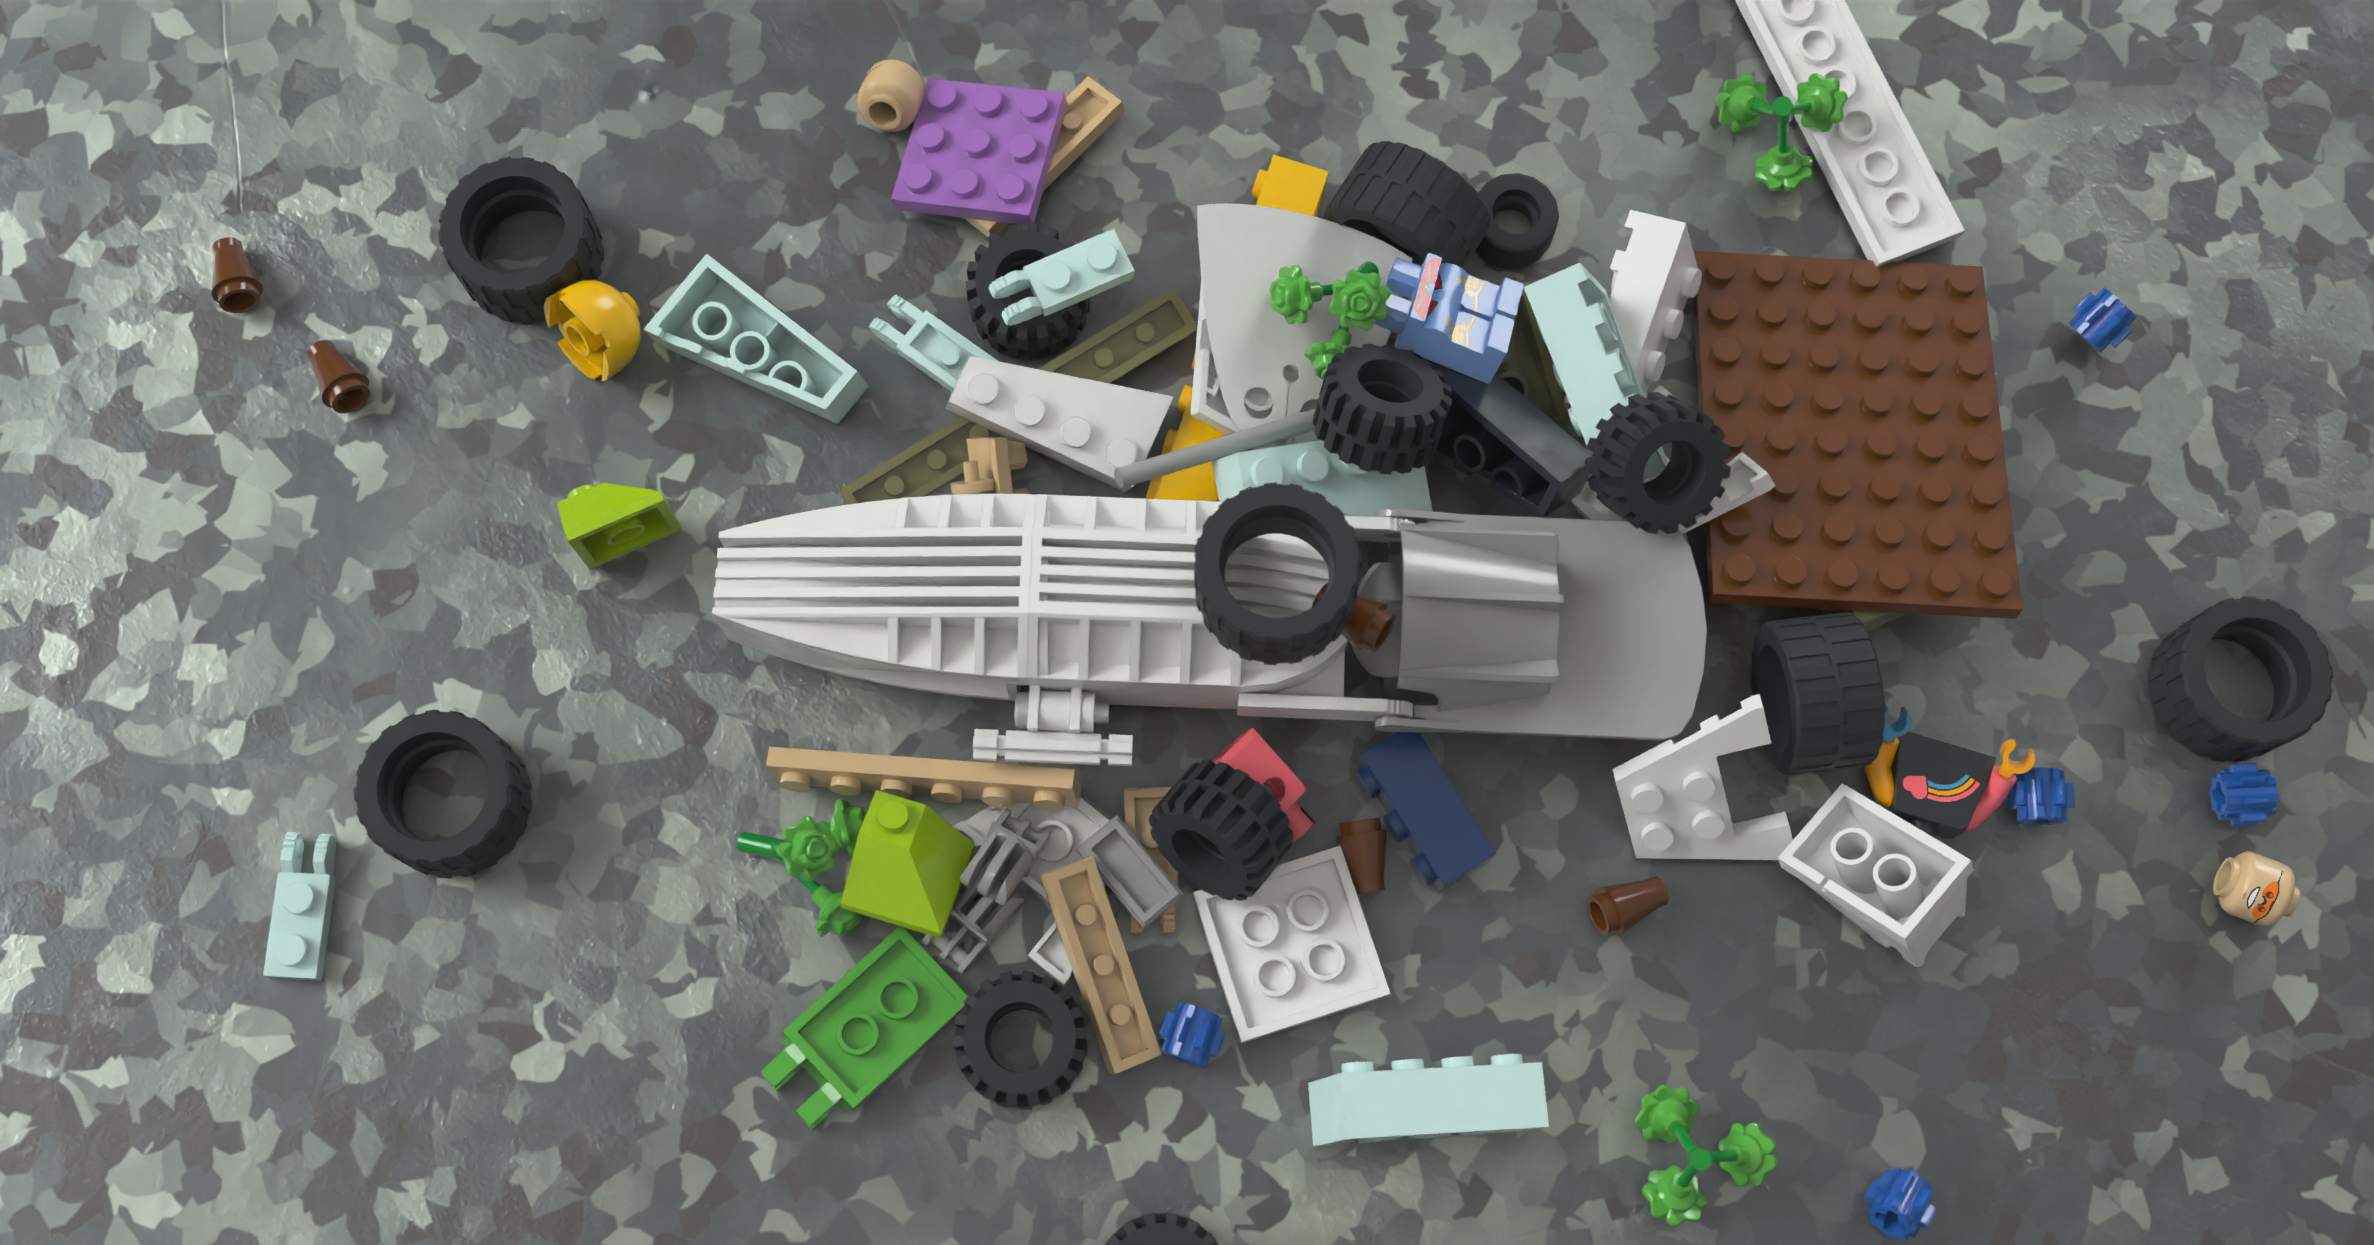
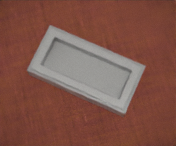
M1117 815L1077 847V852L1082 858L1094 857L1103 883L1143 930L1183 897V893Z

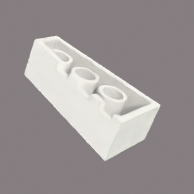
M1630 210L1624 227L1630 230L1631 238L1626 252L1616 250L1610 266V270L1614 274L1609 300L1643 395L1647 398L1646 393L1651 382L1658 381L1662 375L1665 366L1664 352L1670 339L1675 340L1681 331L1684 319V306L1688 297L1694 298L1700 287L1702 272L1696 264L1686 223ZM1566 395L1564 405L1568 412V409L1572 407Z
M970 356L945 409L1015 442H1023L1026 447L1120 491L1126 492L1133 488L1134 485L1120 488L1116 483L1114 470L1146 460L1174 396Z

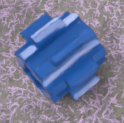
M2104 287L2096 296L2089 292L2073 308L2077 315L2069 324L2092 346L2102 352L2109 344L2116 348L2133 332L2128 326L2137 317Z
M2256 763L2231 764L2230 768H2222L2221 773L2212 776V783L2209 788L2212 811L2216 812L2217 818L2220 820L2230 819L2231 827L2255 826L2257 822H2266V817L2275 815L2277 812L2276 806L2277 802H2279V794L2277 793L2276 779L2270 776V771L2257 770Z
M2036 767L2022 774L2015 773L2017 780L2007 796L2008 810H2017L2018 823L2025 825H2052L2067 821L2068 808H2075L2074 783H2065L2064 770Z
M1178 1002L1175 1013L1167 1011L1162 1024L1159 1038L1165 1041L1161 1052L1182 1062L1206 1068L1209 1056L1217 1058L1224 1039L1225 1032L1219 1030L1223 1018L1203 1008Z
M1898 1167L1894 1168L1892 1172L1885 1170L1880 1180H1873L1864 1196V1199L1871 1203L1867 1210L1871 1218L1869 1222L1873 1227L1883 1232L1882 1235L1888 1238L1893 1236L1899 1237L1900 1240H1907L1909 1236L1912 1238L1916 1237L1920 1227L1928 1228L1937 1211L1930 1204L1934 1196L1930 1189L1932 1187L1928 1180L1924 1181L1918 1176V1172L1912 1169L1904 1171Z

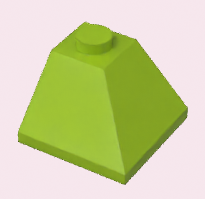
M602 483L597 486L587 484L572 490L568 494L567 499L557 502L566 538L589 569L682 530L677 517L662 492L658 490Z
M876 790L857 837L841 900V908L942 938L962 885L960 876L970 863L975 850V844L927 805Z

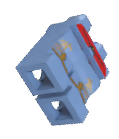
M1429 252L1422 266L1396 257L1387 276L1385 286L1390 291L1407 297L1408 300L1390 294L1385 304L1387 311L1386 319L1382 321L1375 320L1374 324L1398 333L1395 349L1410 351L1412 348L1416 354L1425 359L1490 384L1507 354L1524 284L1504 278L1501 286L1468 275L1463 268L1455 264L1441 263L1442 257Z

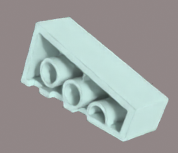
M707 253L643 329L661 347L837 424L869 387L857 370Z
M1577 263L1529 284L1524 289L1536 317L1540 334L1554 362L1552 367L1557 382L1562 391L1566 392L1572 407L1568 409L1571 423L1579 437L1583 436L1586 445H1588L1590 437L1597 438L1600 432L1595 427L1600 419L1603 418L1608 421L1612 417L1609 409L1617 403L1626 407L1628 405V397L1640 394L1643 397L1644 395L1606 290L1581 263ZM1662 446L1647 461L1643 473V481L1661 474L1666 468L1668 461Z
M1322 440L1237 452L1212 461L1219 502L1239 494V491L1248 487L1255 488L1263 486L1264 483L1277 482L1280 485L1296 484L1303 486L1304 489L1311 492L1316 491L1325 496L1326 500L1333 506H1337L1345 516L1378 517L1379 511L1390 508L1433 511L1424 466L1420 469L1412 467L1411 472L1404 474L1397 471H1392L1391 475L1380 474L1376 470L1364 471L1358 469L1359 466L1355 464H1346L1339 460V455L1330 453L1323 446L1325 441Z
M1504 1054L1491 1056V1065L1474 1066L1472 1056L1441 1059L1442 1068H1424L1423 1059L1392 1061V1070L1374 1071L1373 1062L1371 1061L1341 1064L1342 1073L1308 1083L1313 1147L1330 1146L1353 1139H1358V1143H1371L1401 1139V1136H1409V1139H1426L1451 1136V1133H1458V1136L1531 1131L1549 1127L1542 1062L1523 1063L1522 1054Z

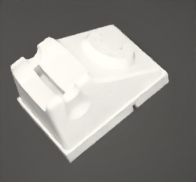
M1843 783L1778 857L1782 869L1804 882L1867 932L1876 942L1886 948L1890 946L1896 948L1901 953L1903 959L1916 967L1924 964L1927 952L1957 916L1964 917L1966 911L1967 878L1974 871L1970 859Z

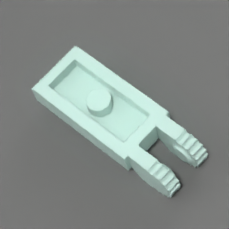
M1113 228L1024 266L1023 270H1014L1007 273L1005 276H1001L993 281L988 288L994 299L997 298V300L1027 288L1031 289L1034 297H1026L1019 300V302L1009 305L1002 311L1001 315L1005 324L1011 326L1041 314L1044 317L1127 282L1135 277V270Z
M894 295L887 305L898 318L903 319L912 326L907 334L903 335L889 323L879 318H875L869 325L870 331L877 338L885 342L892 349L897 350V354L951 392H953L970 356L998 361L927 310L923 313L897 295Z
M287 832L282 844L283 849L281 850L280 857L282 872H278L263 976L279 979L321 981L323 978L336 877L333 876L336 840L334 834H320L316 840L313 855L314 874L301 873L304 852L303 834L301 832Z

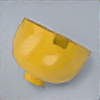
M585 280L568 285L545 300L543 307L549 329L558 324L564 338L558 341L557 344L572 364L584 375L593 380L602 375V381H606L632 361L641 343V329L638 320L640 310L628 293H620L613 286L597 280Z

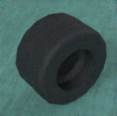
M1520 173L1503 174L1486 182L1478 192V195L1483 199L1487 207V212L1490 216V228L1475 250L1478 256L1493 266L1508 270L1525 268L1540 260L1550 247L1559 220L1557 201L1549 188L1536 178ZM1508 209L1519 211L1529 219L1531 228L1529 231L1519 234L1506 232L1497 225L1494 219L1495 214L1501 210Z

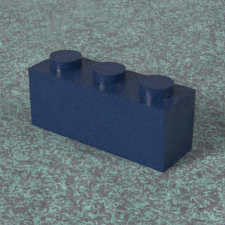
M1397 732L1360 755L1357 762L1360 770L1355 773L1356 778L1370 799L1378 797L1387 812L1383 816L1387 829L1398 843L1405 840L1415 856L1410 860V863L1416 875L1425 886L1432 883L1437 893H1440L1483 867L1496 855L1495 850L1419 732Z

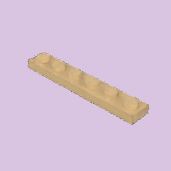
M769 747L766 767L775 781L782 788L795 792H807L811 787L830 788L831 791L837 794L856 796L861 793V790H879L905 799L911 798V794L930 795L934 800L943 803H959L962 801V798L982 799L985 804L995 807H1010L1013 805V802L1033 803L1035 807L1046 811H1060L1064 809V806L1079 807L1082 788L1075 769L781 747Z

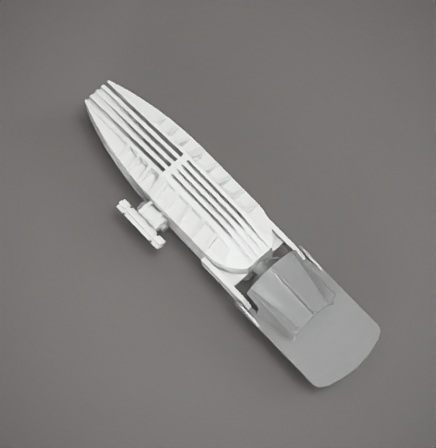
M957 494L879 500L796 513L720 531L719 540L723 548L717 549L718 566L715 572L716 584L713 595L715 607H712V615L728 640L789 661L844 676L896 687L964 697L1015 701V725L1017 729H1028V731L1006 730V735H999V730L975 729L973 736V760L997 761L998 756H1005V761L1086 765H1100V760H1108V765L1132 766L1133 735L1109 734V739H1101V734H1094V724H1109V704L1237 709V716L1375 721V729L1384 732L1487 733L1664 741L1679 736L1693 716L1704 672L1707 636L1701 583L1691 547L1679 530H1677V533L1666 534L1659 529L1657 534L1645 532L1640 527L1637 529L1627 521L1469 515L1401 508L1383 509L1379 511L1378 517L1345 516V519L1350 526H1353L1357 535V541H1401L1402 554L1389 555L1387 563L1379 562L1374 564L1361 580L1357 593L1358 595L1387 604V611L1396 616L1391 632L1376 652L1373 653L1366 648L1358 650L1352 645L1357 659L1369 674L1383 677L1384 699L1344 697V658L1348 640L1342 634L1335 642L1332 641L1325 647L1323 652L1316 656L1312 655L1304 658L1302 662L1290 665L1289 663H1278L1276 666L1264 665L1263 662L1248 661L1240 658L1236 652L1223 647L1219 643V639L1208 631L1203 623V615L1201 611H1198L1195 597V547L1197 539L1200 538L1203 532L1204 523L1209 515L1212 516L1217 511L1218 505L1222 502L1042 494ZM1266 534L1246 541L1229 556L1225 567V582L1230 595L1244 608L1262 616L1282 618L1294 616L1312 608L1318 592L1329 582V573L1323 557L1307 542L1285 534ZM1021 685H1029V692H1020Z

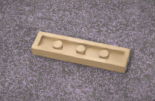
M1089 76L1066 97L1068 104L1043 191L1125 112L1122 101ZM964 218L987 237L996 231L1000 234L1010 224Z
M1084 857L1040 874L1108 1073L1117 1074L1162 1055L1094 857Z

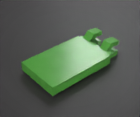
M898 926L782 1031L786 1036V1039L781 1042L785 1049L760 1072L776 1092L792 1080L802 1068L818 1083L821 1088L796 1110L798 1116L813 1131L838 1106L844 1113L850 1108L855 1111L951 1023L958 1013L963 1011L965 1007L964 1001L968 995L904 927Z

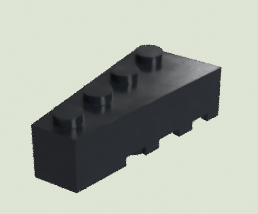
M1415 353V356H1416V357H1418V358H1420V359H1425V358H1423V357H1421L1420 355H1418V354ZM1426 359L1433 364L1432 369L1440 371L1445 376L1444 383L1450 385L1452 391L1450 397L1452 399L1451 406L1436 450L1455 460L1454 467L1467 475H1471L1474 472L1490 480L1492 489L1543 518L1581 493L1591 474L1585 470V459L1592 457V453L1497 373H1495L1490 384H1487Z

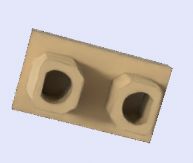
M976 437L967 439L969 461L963 462L965 480L951 483L952 494H1030L1027 488H1013L1011 470L1022 469L1027 463L1026 448L1023 442L1007 441V437Z

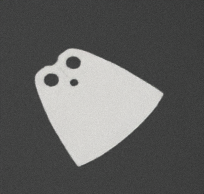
M1247 204L1198 205V244L1207 328L1221 392L1228 413L1235 426L1240 431L1300 414L1305 402L1318 400L1324 380L1316 376L1313 365L1310 363L1311 360L1306 358L1304 353L1306 349L1312 348L1313 343L1329 342L1332 331L1338 329L1340 315H1334L1329 311L1333 295L1322 296L1321 301L1313 302L1312 309L1308 311L1306 323L1296 322L1295 324H1287L1284 315L1277 313L1270 306L1271 294L1269 288L1271 283L1279 278L1280 268H1291L1293 265H1299L1302 269V276H1307L1310 282L1328 285L1333 284L1336 280L1346 281V273L1349 270H1357L1364 262L1370 261L1378 267V275L1381 278L1380 285L1385 286L1387 276L1396 257L1412 262L1413 259L1373 236L1311 215ZM1390 291V294H1393V295H1396V296L1402 298V295H1399V294H1397V293H1394V292ZM1375 324L1369 331H1364L1357 326L1349 327L1348 332L1352 335L1349 347L1356 346L1362 348L1363 344H1374L1383 347V345L1387 344L1391 331ZM1287 365H1293L1298 370L1299 376L1295 382H1288L1283 376V370ZM1254 387L1265 389L1273 400L1272 412L1264 419L1251 417L1244 405L1247 392ZM1314 431L1293 436L1297 443L1320 440Z

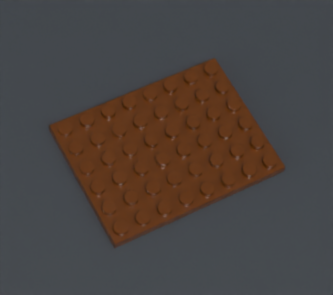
M1694 251L1697 267L1702 272L1699 290L1693 298L1699 411L1713 419V423L1719 426L1726 435L1722 442L1730 446L1731 457L1724 460L1725 464H1728L1743 452L1763 468L1775 484V487L1770 491L1705 523L1709 603L2016 619L2022 611L1983 266L1889 262L1877 267L1872 260Z

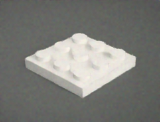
M1341 846L1278 865L1252 897L1248 896L1246 900L1238 901L1234 898L1231 901L1225 900L1217 895L1208 894L1202 889L1193 892L1194 902L1240 1044L1369 1003L1391 994Z

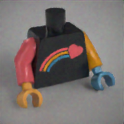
M1885 704V728L1882 746L1875 761L1865 766L1864 771L1873 797L1879 805L1935 839L1937 836L1953 839L1965 831L1975 830L2000 807L2017 780L2014 773L2022 774L2029 771L2034 766L2035 754L2031 747L2022 760H2010L2008 757L2014 750L2016 741L2015 739H2009L2002 744L2000 749L2003 763L2001 766H1994L1996 757L1909 732L1912 718L1904 706L1900 710L1899 719L1894 723L1887 724L1889 708Z

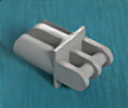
M1008 808L1004 809L996 822H992L987 839L960 876V882L970 887L989 858H991L992 861L986 869L977 889L978 893L988 897L1006 871H1010L996 897L995 902L1001 906L1007 902L1023 876L1025 878L1029 876L1032 866L1046 847L1052 834L1047 830L1043 833L1031 828L1032 822L1027 819L1022 823L1011 817L1012 811Z
M985 867L953 906L947 925L953 919L962 927L956 935L950 938L944 932L942 938L926 934L922 941L927 946L931 943L937 946L942 951L940 957L944 960L950 957L959 965L957 971L962 975L968 971L986 948L991 946L989 942L1026 900L1020 894L1015 893L982 930L980 926L999 905L995 901L1004 882L1000 880L988 897L983 896L967 916L963 913L980 895L977 889L987 867ZM969 934L979 941L970 953L960 946Z

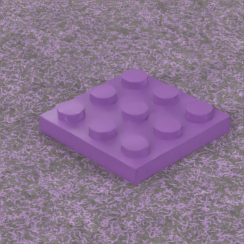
M928 78L925 85V96L914 121L891 197L895 210L1022 225L1034 224L1068 104L1064 92Z

